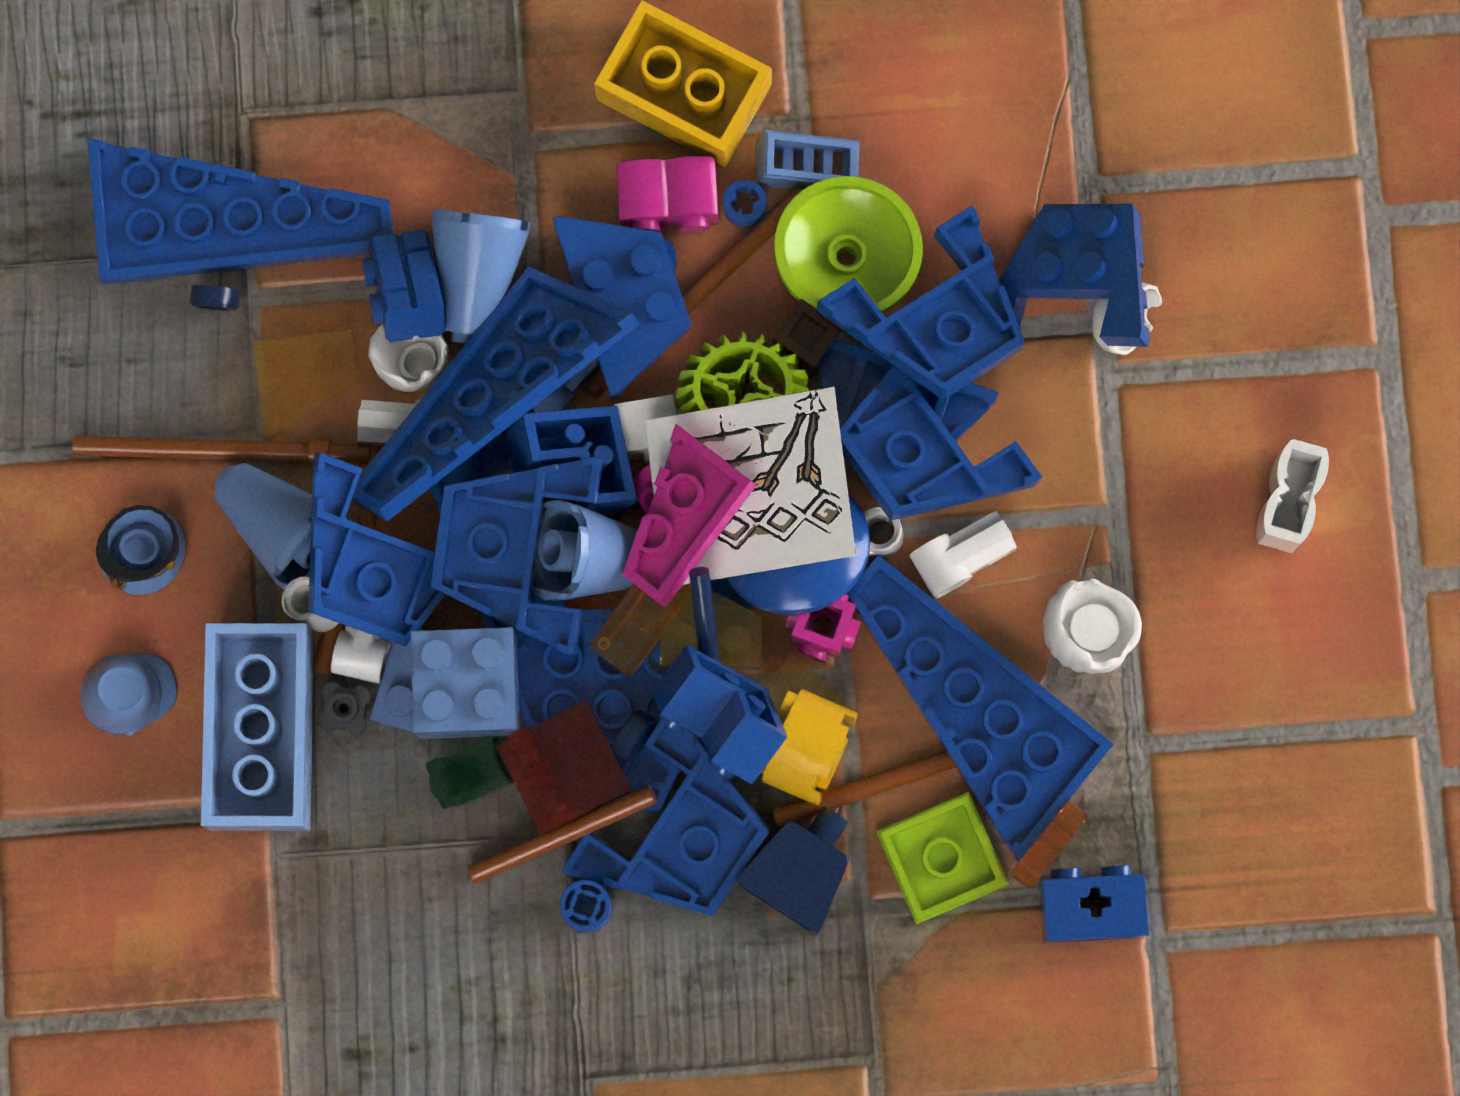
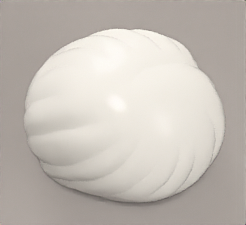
M1097 579L1079 582L1071 580L1058 588L1056 594L1050 597L1043 615V636L1046 646L1050 649L1052 656L1059 660L1061 665L1070 667L1077 673L1098 674L1115 670L1123 663L1126 655L1135 648L1141 636V617L1133 601L1125 594L1101 583Z

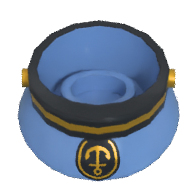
M135 505L123 509L116 516L112 515L108 519V524L99 535L96 545V558L103 575L114 587L133 595L150 594L167 586L178 574L186 552V540L183 529L172 515L153 506Z

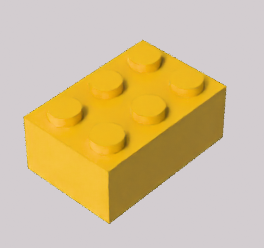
M641 0L596 79L594 87L597 101L701 156L715 157L716 163L725 168L772 85V68Z

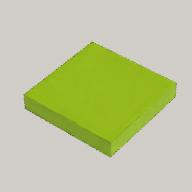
M969 792L876 831V835L915 925L1009 885Z

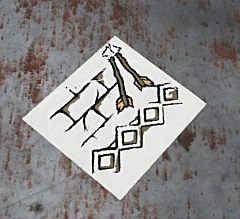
M834 387L645 420L654 494L657 489L654 483L660 467L664 468L673 444L670 438L675 424L682 427L757 484L696 566L707 567L710 573V580L856 556ZM689 577L686 579L683 585L690 584Z

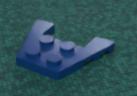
M1044 204L999 278L1000 286L1005 287L1019 327L1028 298L1109 299L1099 335L1107 346L1148 347L1149 329L1145 326L1144 309H1147L1146 292L1142 288L1141 279L1144 257L1140 212L1133 204Z
M973 206L939 225L934 233L936 240L959 267L961 272L888 317L883 315L855 278L821 298L816 307L822 316L942 400L1021 351L1025 343L1005 287L1000 286L992 264L994 257L989 244L984 243L978 226L980 220Z
M894 365L891 366L877 386L870 391L840 428L844 457L890 521L1032 488L1042 478V475L1017 441L977 466H973L917 389V386L920 384Z
M316 452L313 458L308 612L406 647L411 640V631H418L445 596L442 592L430 587L435 552L346 520L345 516L362 468Z
M589 457L578 461L538 467L537 469L444 486L430 587L490 615L531 637H535L555 647L557 650L566 654L577 655L582 609L532 603V586L544 499L548 497L597 504L603 459Z
M660 720L644 745L687 774L686 779L632 860L593 833L583 836L561 871L570 876L583 877L603 883L605 886L619 890L625 889L649 896L654 900L714 916L735 885L737 878L745 870L771 830L732 779L722 776L711 767L708 762L709 756L705 745L698 735L687 729L683 732L676 731Z

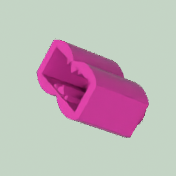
M688 156L667 160L641 159L616 163L619 221L621 226L660 232L661 227L680 226L681 232L701 233L708 231L710 224L719 223L715 157Z

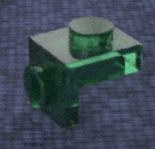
M498 736L488 737L450 756L434 758L426 762L431 792L439 800L443 809L469 805L515 783Z

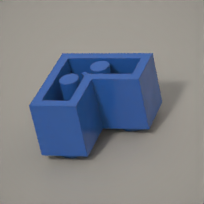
M617 406L526 413L517 420L506 434L514 473L548 465L578 461L589 457L603 459L597 504L578 501L570 502L613 520H618L637 500Z
M687 644L652 690L660 719L676 731L683 732L687 729L700 736L709 756V764L715 771L726 778L733 779L736 775L753 784L787 738L767 688Z

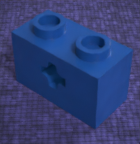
M1130 865L1101 867V876L1081 877L1080 868L1050 870L1051 879H1043L1039 882L1043 944L1133 939L1149 936L1145 874H1132ZM1090 890L1095 891L1097 899H1106V907L1098 911L1097 918L1091 917L1090 909L1080 907V901L1089 896Z

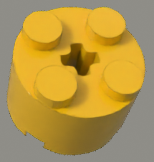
M801 689L798 694L788 691L778 712L787 738L762 770V782L818 806L822 800V793L817 791L816 788L827 790L849 740L845 737L850 727L845 726L844 723L854 727L858 713L804 689Z

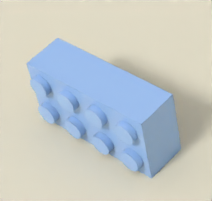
M206 623L201 826L209 831L311 830L314 631L307 623Z

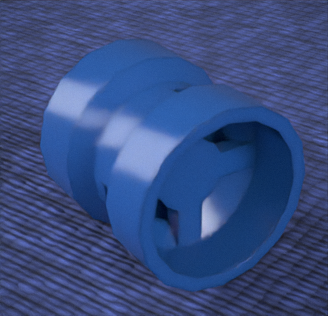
M576 881L568 886L561 896L560 910L562 917L570 927L578 932L592 933L599 931L607 925L612 916L613 906L611 898L603 886L595 881Z

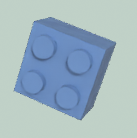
M513 627L411 631L413 733L419 739L520 735L518 640Z

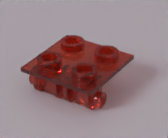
M587 701L528 730L526 727L517 730L508 736V740L496 745L541 836L632 791Z

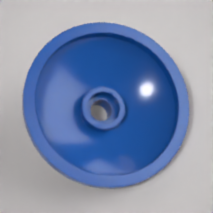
M848 494L856 556L727 577L729 584L748 603L764 611L776 614H806L833 604L847 594L857 583L868 561L870 535L867 521L860 506Z

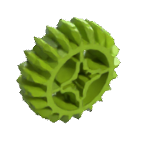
M744 331L739 334L738 342L730 343L729 339L722 333L719 338L718 348L704 342L701 347V357L690 354L687 360L688 370H681L678 376V385L681 388H678L675 392L676 404L680 407L678 415L707 410L708 407L703 399L713 402V407L718 408L735 405L736 401L746 403L810 391L805 387L808 383V376L805 370H798L799 360L796 354L784 356L785 351L780 343L768 348L767 338L763 333L756 339L755 343L748 342V337ZM759 374L775 383L782 395L774 393L773 387L763 384L759 380ZM750 385V393L746 394L747 388Z

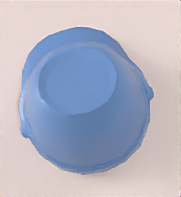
M119 654L104 657L101 663L91 669L83 681L80 699L87 719L99 730L114 735L126 734L127 736H133L169 712L176 701L177 685L170 666L159 656L151 654Z

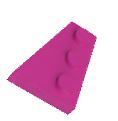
M675 424L670 438L673 444L664 468L660 467L654 483L657 489L648 514L642 516L622 572L623 576L665 607L689 577V571L697 566L757 486L748 477L677 424Z

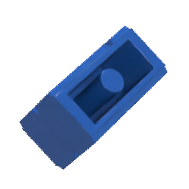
M423 229L402 232L400 236H397L395 233L373 236L369 240L370 257L362 258L365 286H375L376 294H369L373 324L383 323L385 338L389 342L411 340L416 335L419 338L442 335L445 332L444 303L428 232Z

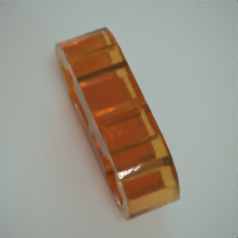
M1069 799L1009 874L1026 888L1030 889L1089 815Z

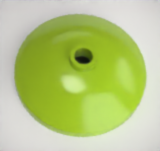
M839 176L824 179L802 190L783 211L774 239L775 263L785 287L797 301L803 299L814 308L817 307L818 301L855 278L879 310L884 313L900 302L909 292L919 273L923 255L920 227L905 201L886 186L870 179L855 176ZM841 253H848L854 258V262L851 265H843L837 260V256Z

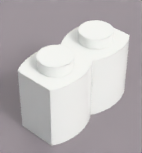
M1292 439L1278 455L1269 477L1271 496L1263 505L1256 523L1258 544L1293 553L1307 538L1315 520L1316 504L1314 496L1321 489L1328 473L1329 456L1327 448Z

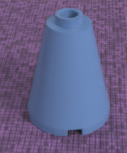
M433 209L431 220L435 261L444 303L445 331L452 332L451 341L467 343L507 294L528 238L531 222L483 214Z
M241 463L237 466L232 465L224 469L215 482L216 491L214 499L276 585L285 590L292 580L306 576L310 570L312 494L247 463ZM346 514V520L352 521V518Z
M552 500L544 503L543 507L547 509L542 514L534 572V582L537 588L532 587V592L536 596L546 601H563L637 587L622 575L637 529L567 500Z

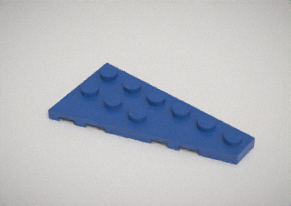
M87 138L99 279L103 285L370 255L369 240L373 236L394 233L391 203L387 199L334 188L328 190L300 184L299 181L285 178L279 180L256 175L255 172L184 157L178 159L153 154L145 149L130 147L129 149L106 144L105 141Z
M528 266L363 470L354 491L352 502L374 515L389 521L640 325L632 312Z
M878 555L847 593L848 599L851 603L856 604L855 610L940 743L948 751L947 753L955 762L954 764L957 765L956 768L1016 861L1019 862L1114 744Z

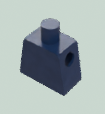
M822 807L808 830L789 820L739 875L736 885L817 936L822 929L850 860V857L834 847L849 822L826 807Z

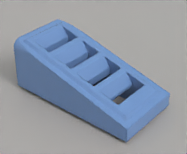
M764 130L756 141L754 182L762 187L795 188L798 186L801 189H805L816 182L832 177H858L860 141ZM774 151H781L780 168H774ZM794 151L801 152L800 171L793 170ZM814 152H821L820 173L813 172ZM833 153H841L840 175L832 174Z

